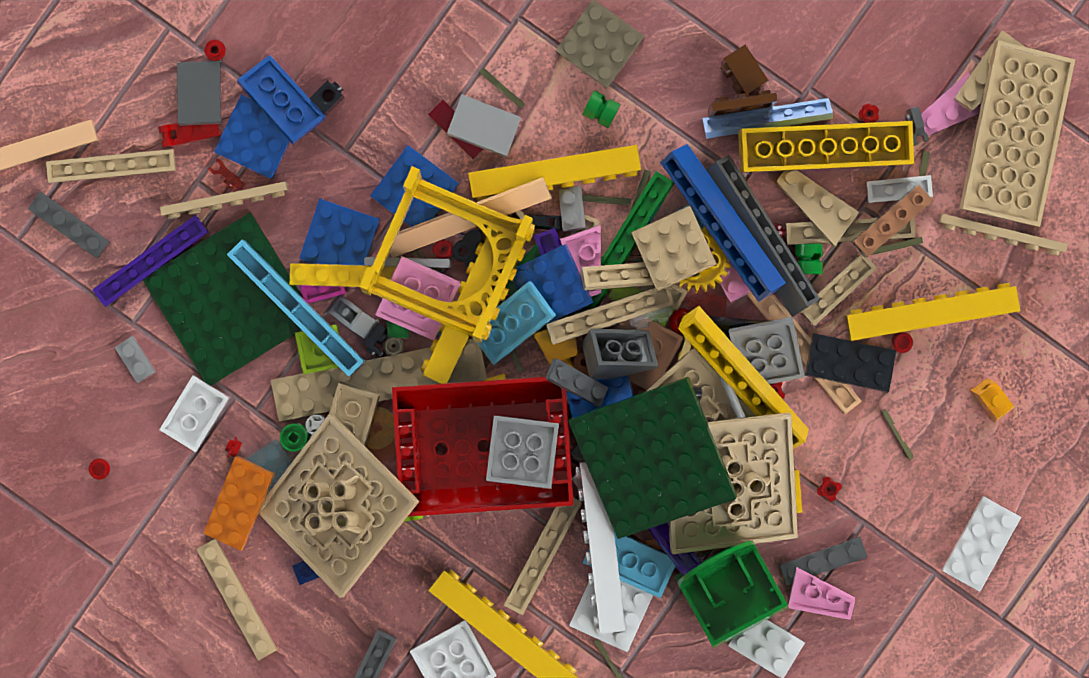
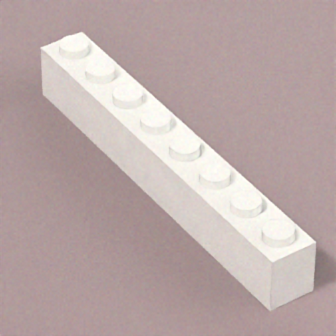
M579 461L580 467H576L577 480H581L582 488L578 489L579 500L584 501L585 508L581 510L582 523L586 522L587 531H583L584 543H589L590 552H586L587 565L592 567V573H588L589 585L594 586L595 593L591 594L592 607H596L597 615L593 616L594 627L599 628L600 634L626 631L614 529L586 462Z

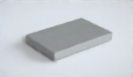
M462 94L446 135L507 157L521 117Z

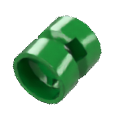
M594 90L582 115L591 120L596 118L598 124L609 128L621 104L612 99L605 100L604 95Z
M795 244V256L798 258L797 263L803 273L823 274V262L820 261V257L823 256V244Z
M300 423L287 425L280 433L281 445L291 452L303 449L310 440V433L307 431L306 426Z

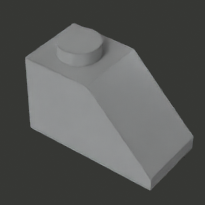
M340 295L329 311L330 314L366 340L379 323L342 295Z

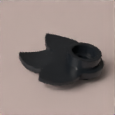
M481 230L467 232L463 240L453 246L452 253L454 258L464 262L467 269L470 262H476L478 255L475 252L479 243L484 244L485 242L481 240ZM462 247L467 249V254L463 256L459 254V250Z

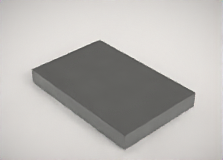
M220 61L177 63L179 126L221 124Z

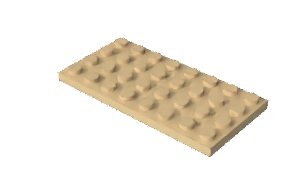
M1000 40L994 41L959 209L1040 227L1075 59Z

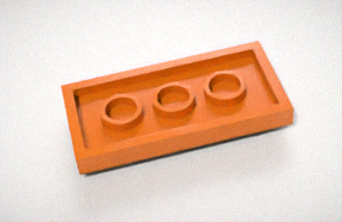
M235 456L203 534L242 551L275 473L242 457Z

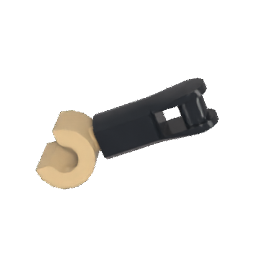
M520 210L515 212L517 218L523 219V212ZM527 214V216L533 218L532 224L535 225V229L550 230L555 228L559 231L563 230L561 216ZM548 219H554L553 226H547Z

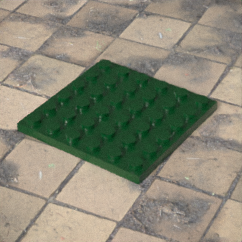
M252 212L171 260L143 279L205 383L210 386L294 336L295 333L302 331L227 255L241 240H245L290 285V274ZM290 285L303 298L297 286Z
M689 377L665 384L569 420L571 429L617 539L735 500L738 497Z

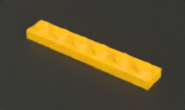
M290 263V285L359 287L367 267L372 268V266ZM384 266L380 276L391 280L396 266Z

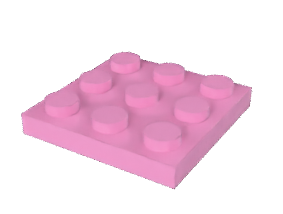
M401 256L391 278V281L443 302H452L460 285V281ZM382 298L375 313L376 316L431 340L435 339L442 324Z

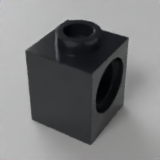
M327 80L310 99L328 115L344 98L341 94L343 89L335 81L331 84ZM326 91L334 92L332 101H324L323 95Z

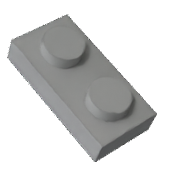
M575 186L559 190L563 231L568 233L585 229L582 188Z
M134 336L114 347L137 383H140L156 372Z

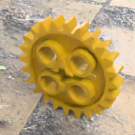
M705 226L701 231L709 248L714 250L711 253L717 265L699 272L695 277L690 276L679 281L678 288L687 285V292H689L691 287H694L695 293L698 292L699 287H702L703 291L706 292L707 285L714 289V281L721 284L722 278L720 276L726 277L728 274L724 269H730L731 267L730 264L726 263L729 261Z

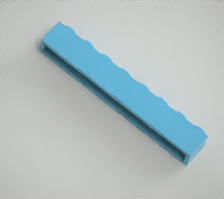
M241 240L227 254L348 377L352 376L366 362L245 240Z

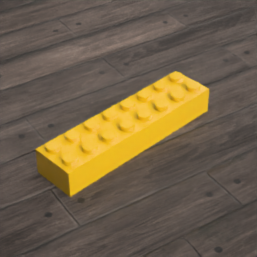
M912 121L746 128L738 130L740 173L914 164Z

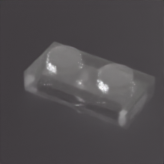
M668 306L629 319L631 328L636 326V329L640 330L649 327L648 322L656 320L658 324L670 320L669 315L673 313L671 307Z

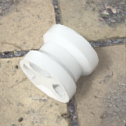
M320 414L310 416L306 421L307 431L313 435L326 418Z

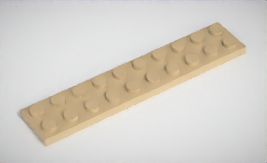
M473 339L467 340L447 383L476 382L487 379L482 349ZM430 348L366 360L349 377L338 367L304 375L298 374L271 380L279 422L329 412L339 382L379 394V401L392 399V387L439 384L422 376L424 371L420 370L425 359L430 360L433 352L430 351Z

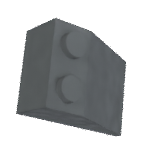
M590 329L582 342L589 376L592 379H614L658 367L649 330Z

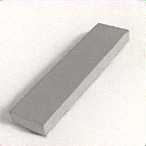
M376 257L364 258V266H373ZM387 258L384 266L397 267L400 258ZM407 258L428 268H452V261L450 259Z

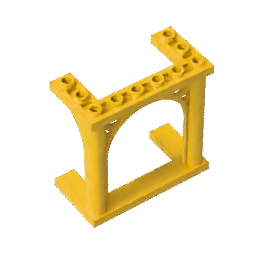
M412 166L403 185L405 193L372 268L367 267L359 287L367 295H377L472 336L474 341L482 343L483 339H488L492 330L491 320L495 321L500 309L497 308L499 301H504L509 289L505 288L508 280L513 281L517 269L514 268L517 260L521 262L526 251L523 249L525 241L530 242L535 229V225L532 224L533 218L524 215L523 219L511 218L422 180L420 169ZM413 198H417L472 222L487 236L493 251L492 272L486 284L475 295L462 301L443 302L380 276ZM494 230L496 233L500 231L502 234L494 238L491 236V231ZM504 238L512 242L511 246L506 250H499L496 247L497 242ZM509 254V256L503 259L504 263L498 261L500 255ZM492 276H497L498 280L492 281ZM484 293L489 294V297L486 298V302L488 304L487 307L485 302L481 299ZM473 301H477L482 307V313L479 316L473 315L470 311V304ZM459 306H465L467 316L462 314L463 311L457 310Z

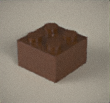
M746 44L723 58L721 62L722 67L720 69L726 78L730 77L733 81L732 88L737 95L745 93L751 95L769 81Z

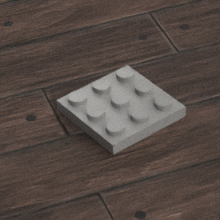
M792 317L729 329L731 342L769 384L805 377Z
M494 416L486 481L551 489L559 424Z

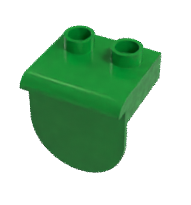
M753 541L727 547L703 560L702 564L684 576L682 573L674 576L713 648L722 645L789 608Z

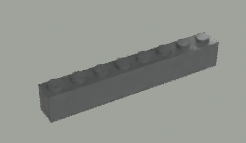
M730 155L709 166L706 171L786 282L776 293L791 317L819 301L820 298Z

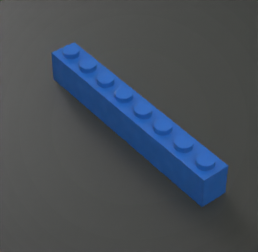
M686 144L669 153L660 162L754 297L760 302L774 294L786 282L689 145Z

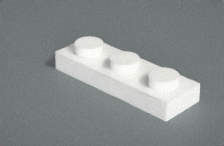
M931 175L866 182L868 203L899 200L915 185H920L930 197H933Z

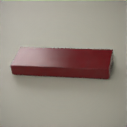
M442 100L428 115L447 133L455 111ZM451 137L473 160L484 150Z

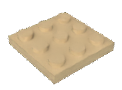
M691 206L631 232L657 291L716 265Z

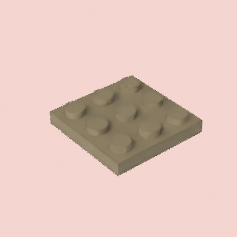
M592 0L558 46L556 52L602 86L608 88L645 36L600 3Z

